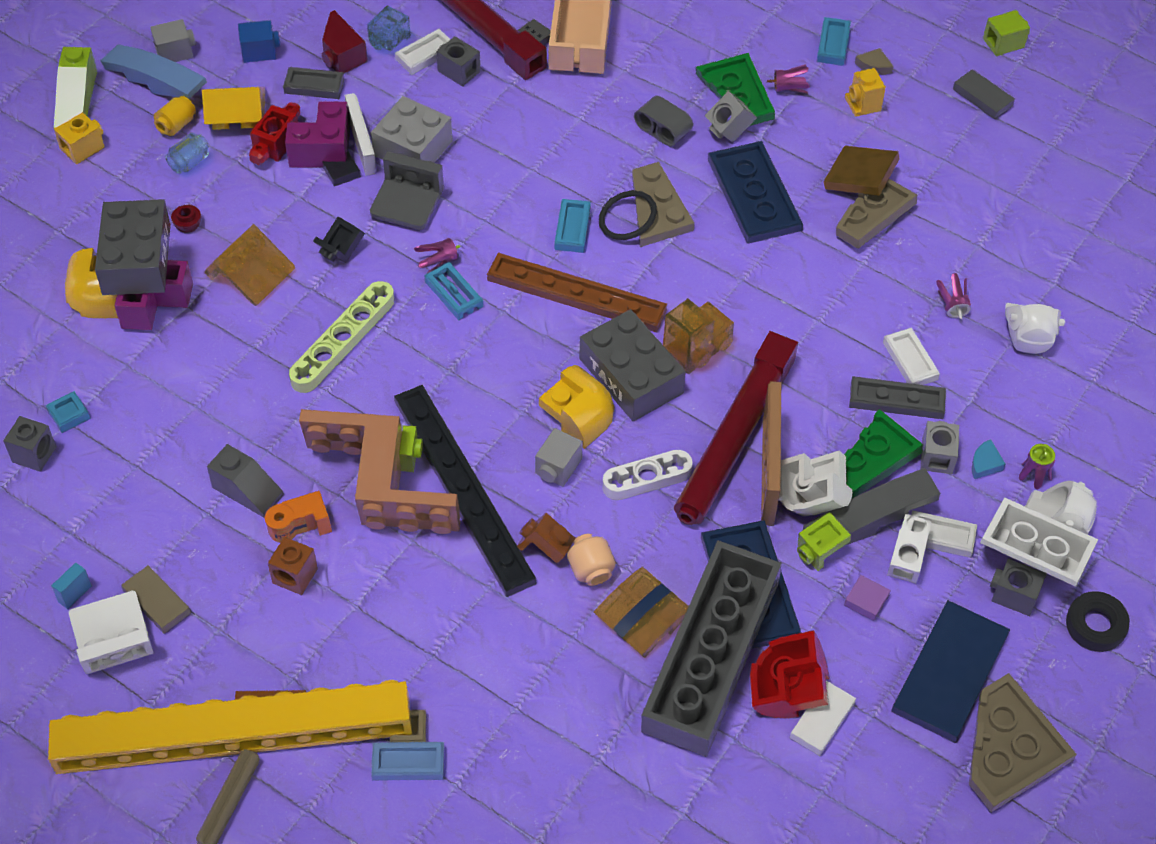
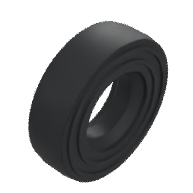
M1092 591L1078 596L1072 602L1067 612L1066 625L1069 634L1080 646L1092 651L1104 652L1116 648L1123 642L1129 630L1130 618L1125 606L1117 598L1104 592ZM1092 611L1101 612L1109 618L1111 626L1103 632L1095 631L1086 624L1085 615Z

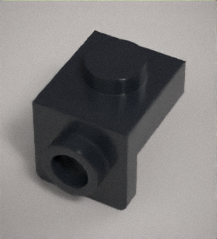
M338 216L324 239L321 240L315 237L313 242L320 247L318 253L332 262L338 258L347 263L365 233Z

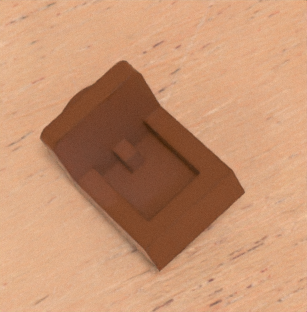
M545 513L537 521L531 518L519 532L523 537L518 543L517 548L523 551L532 542L554 562L558 563L567 554L575 537L549 514Z

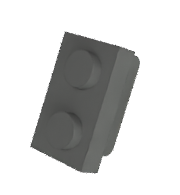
M387 151L383 158L385 180L370 208V215L376 219L422 230L426 227L444 190L443 167L431 161H424L404 154Z

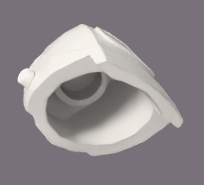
M1006 303L1005 316L1008 321L1010 337L1015 349L1018 351L1032 354L1046 352L1053 346L1056 336L1059 334V326L1065 325V320L1060 319L1061 311L1059 309L1043 304L1019 305Z
M1064 481L1044 492L1034 490L1025 507L1088 534L1095 521L1097 501L1093 497V492L1085 487V483Z

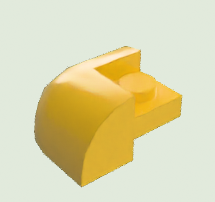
M94 248L75 252L69 259L66 273V303L72 309L78 311L81 317L118 318L114 306L117 295H102L95 272L97 256L95 255Z
M578 365L569 366L563 370L560 380L539 397V406L561 423L562 432L583 441L584 449L599 437L613 421L614 404L611 394L600 381Z

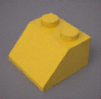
M265 86L203 89L204 124H212V130L230 129L229 123H241V128H254L265 114Z

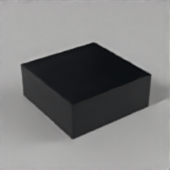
M347 151L346 161H322L323 169L334 187L361 177L360 170L349 151Z

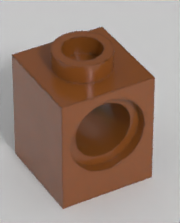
M283 537L268 562L272 584L299 595L304 593L318 569L314 548Z

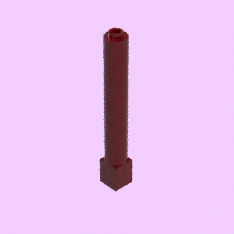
M441 0L504 55V62L525 81L547 68V48L526 30L519 32L483 0Z
M769 331L754 358V365L674 505V511L681 522L693 525L701 524L704 521L764 412L768 384H770V381L783 383L796 358L798 341L773 331Z

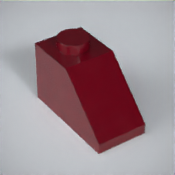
M335 10L330 12L322 38L324 51L322 52V59L327 67H332L336 72L346 73L367 62L366 43Z

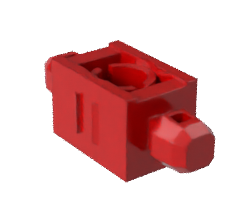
M290 102L283 108L271 105L250 132L252 148L249 152V158L252 163L260 165L268 158L279 162L286 153L287 123L298 122L301 114L300 106L297 103Z

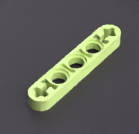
M377 281L369 285L292 365L289 370L291 386L295 391L307 393L314 390L394 305V290L389 283ZM359 312H366L370 315L369 318L363 321L354 318V315ZM339 332L351 334L350 338L344 341L334 338ZM321 352H328L332 355L326 361H319L315 358Z

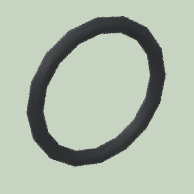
M629 190L621 192L610 198L602 207L599 214V227L606 236L612 239L628 240L636 238L646 232L654 223L657 215L656 203L649 194L643 191ZM630 196L641 197L650 204L651 214L648 221L634 232L617 234L608 230L605 225L607 210L622 198Z

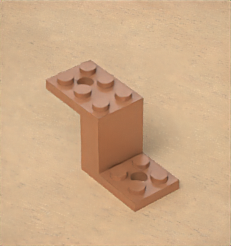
M301 409L299 423L307 448L320 453L338 450L350 455L361 454L355 502L362 525L372 529H384L385 526L399 527V529L408 532H414L418 529H431L438 534H449L451 531L459 532L461 519L457 494L399 490L401 476L399 451L402 437L399 416Z

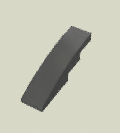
M923 468L854 497L848 506L824 513L805 524L803 530L830 512L851 535L850 542L846 544L848 545L876 535L877 529L881 526L904 519L905 514H908L909 510L938 501L941 493L926 468Z

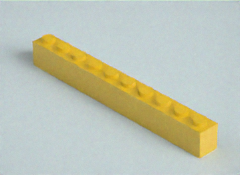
M386 680L376 685L350 684L345 688L330 690L327 688H314L310 692L303 693L284 691L276 693L274 696L266 697L247 695L239 700L230 701L211 699L202 704L187 705L175 703L166 708L151 709L139 707L133 711L120 713L102 711L93 716L66 715L61 719L49 721L48 761L57 775L237 755L244 749L253 752H264L390 738L392 735H412L407 682Z

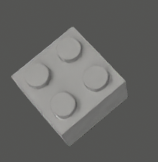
M402 96L371 131L374 154L383 160L386 152L389 151L424 161L435 162L453 141L451 117Z

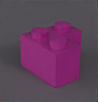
M347 101L318 102L317 122L287 123L285 146L289 168H323L322 161H346L350 137Z
M167 261L165 292L117 295L114 306L121 329L152 330L158 306L188 308L193 288L188 261Z

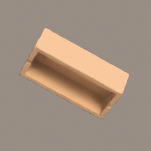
M555 0L549 40V70L574 71V68H579V72L604 74L612 0Z

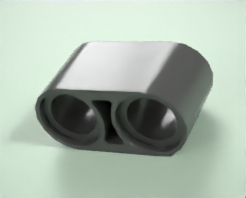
M653 96L634 113V120L638 127L667 146L675 145L693 129L691 117L684 110L660 96Z

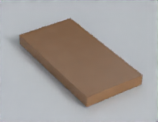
M771 381L767 389L762 434L761 521L765 520L767 526H774L780 495L782 382Z

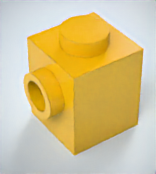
M83 112L54 128L60 150L75 164L80 163L104 148L101 136L104 132L101 125L95 119L91 120Z

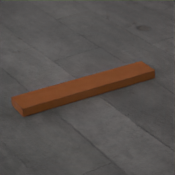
M502 253L497 254L487 273V281L610 319L631 309L650 331L656 333L667 311V303Z

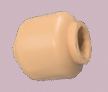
M590 533L577 537L573 541L574 545L567 553V559L575 578L580 582L587 583L588 586L598 585L610 579L616 561L606 539L598 536L593 537Z

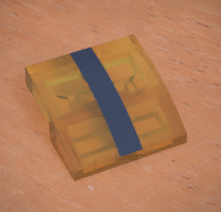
M642 566L623 581L596 608L594 613L645 658L666 633L671 635L681 624L689 606Z

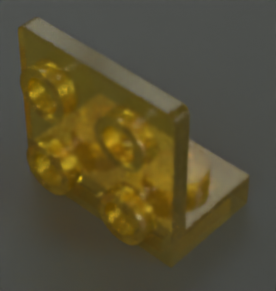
M253 224L215 259L204 273L211 280L219 274L226 277L254 306H257L295 269V265Z

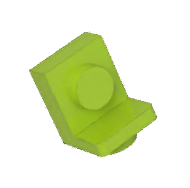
M829 512L798 534V555L805 564L809 565L811 563L819 571L824 567V559L849 543L851 535Z

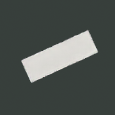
M355 93L345 95V101L348 103L350 127L365 176L373 175L376 172L375 154Z

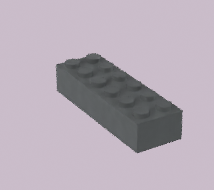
M719 540L717 541L642 712L641 732L705 757L708 756L778 586L781 562Z

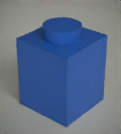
M271 20L238 23L243 63L276 60L275 48H280L279 32L273 31Z

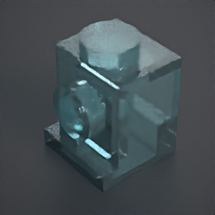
M388 5L367 24L369 42L377 50L384 48L391 52L404 38L408 40L411 37L409 16Z

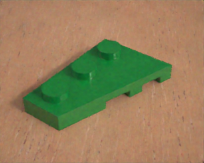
M749 53L696 66V75L720 99L730 91L757 117L751 125L775 119V110Z
M880 409L875 413L869 427H865L859 434V440L853 448L848 449L844 454L846 456V484L853 490L852 499L923 453V444Z

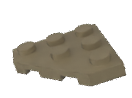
M1009 673L983 688L978 702L969 785L992 813L1074 761L1077 755Z

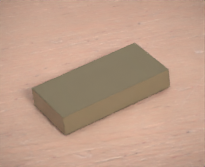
M149 565L121 585L124 593L129 591L136 592L142 612L163 634L191 614L190 608Z

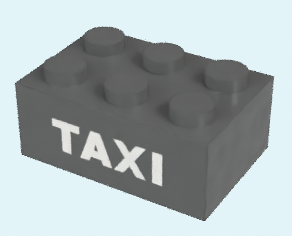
M165 199L103 202L95 272L102 295L165 292L171 226Z
M631 309L580 336L579 359L593 376L606 387L611 397L632 422L684 393L686 371Z

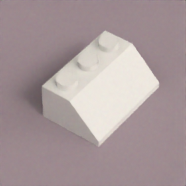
M1004 497L980 543L1076 587L1098 539Z

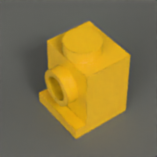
M871 68L854 72L852 85L849 86V93H845V99L855 117L881 111L886 86L877 70Z

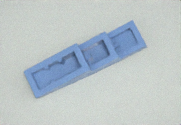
M118 44L100 60L105 70L123 72L128 82L147 84L153 94L172 97L185 96L190 99L207 83L205 77L187 67L139 48Z

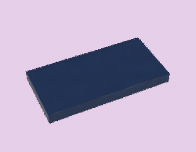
M762 141L708 153V162L747 244L802 231L803 223Z
M765 520L701 532V541L708 561L718 540L778 561ZM780 572L778 586L752 649L768 646V642L780 637L801 633L782 572Z
M947 600L891 712L955 743L1010 629Z

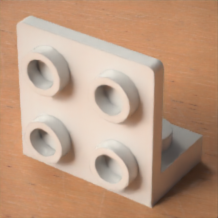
M129 591L69 610L68 614L78 649H76L78 658L86 675L154 654L135 591Z

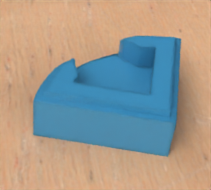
M991 439L982 443L974 454L972 461L974 479L1004 470L1006 464Z

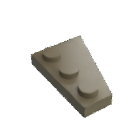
M656 162L633 169V190L649 194L657 207L654 223L646 232L639 235L640 247L694 231V221L660 163ZM634 196L637 226L639 229L648 221L651 207L647 200Z
M888 179L879 196L858 193V198L854 204H850L836 226V236L859 249L916 205L917 194L891 179Z

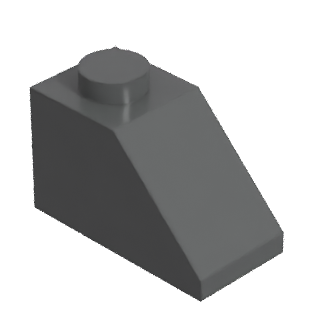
M226 444L207 466L213 489L263 518L266 511L274 506L284 495L283 490L252 457L229 444Z

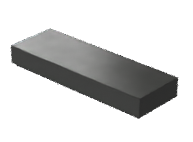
M852 376L849 408L878 411L880 409L887 413L943 419L945 415L946 388Z

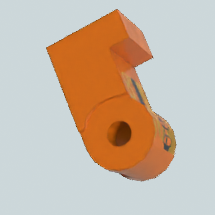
M320 490L274 505L265 514V523L269 536L276 542H281L283 537L292 540L295 535L318 529L319 535L332 532L329 516Z

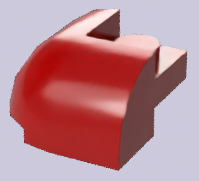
M814 630L780 637L768 642L770 646L759 655L756 663H751L752 707L761 715L772 718L799 717L798 711L828 705L826 680L829 679L828 668L820 640Z

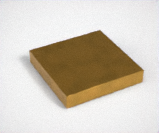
M844 145L824 179V187L827 190L879 196L899 161V152Z

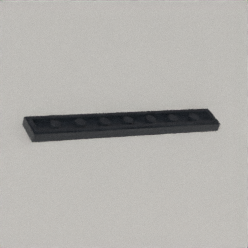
M423 384L395 395V404L407 425L416 426L417 438L423 440L422 451L446 493L457 494L460 517L505 596H511L535 585V575L517 548L511 534Z

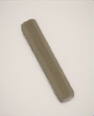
M247 749L240 752L196 836L197 844L218 843L259 763L257 753Z

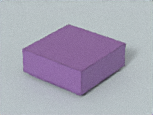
M860 575L845 599L844 605L874 621L888 599L891 590Z

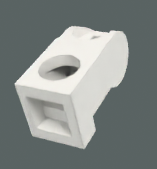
M905 514L887 576L917 583L931 520Z

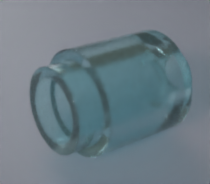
M191 132L169 148V153L165 155L166 162L178 174L183 171L188 172L209 156V144L202 135H196Z

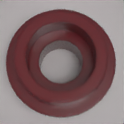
M182 205L172 212L171 220L179 231L192 232L199 227L201 212L193 205Z

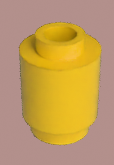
M174 97L154 113V125L161 134L174 136L193 120L196 108L187 97Z

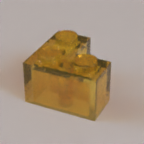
M687 298L665 315L663 346L683 367L686 373L690 374L697 367H704L713 355L719 351L726 350L731 345L734 322L709 301L698 307Z

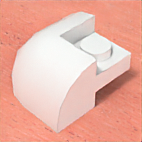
M840 450L810 459L803 453L781 460L779 501L788 510L802 516H808L849 505L852 500L853 490L846 484V456Z

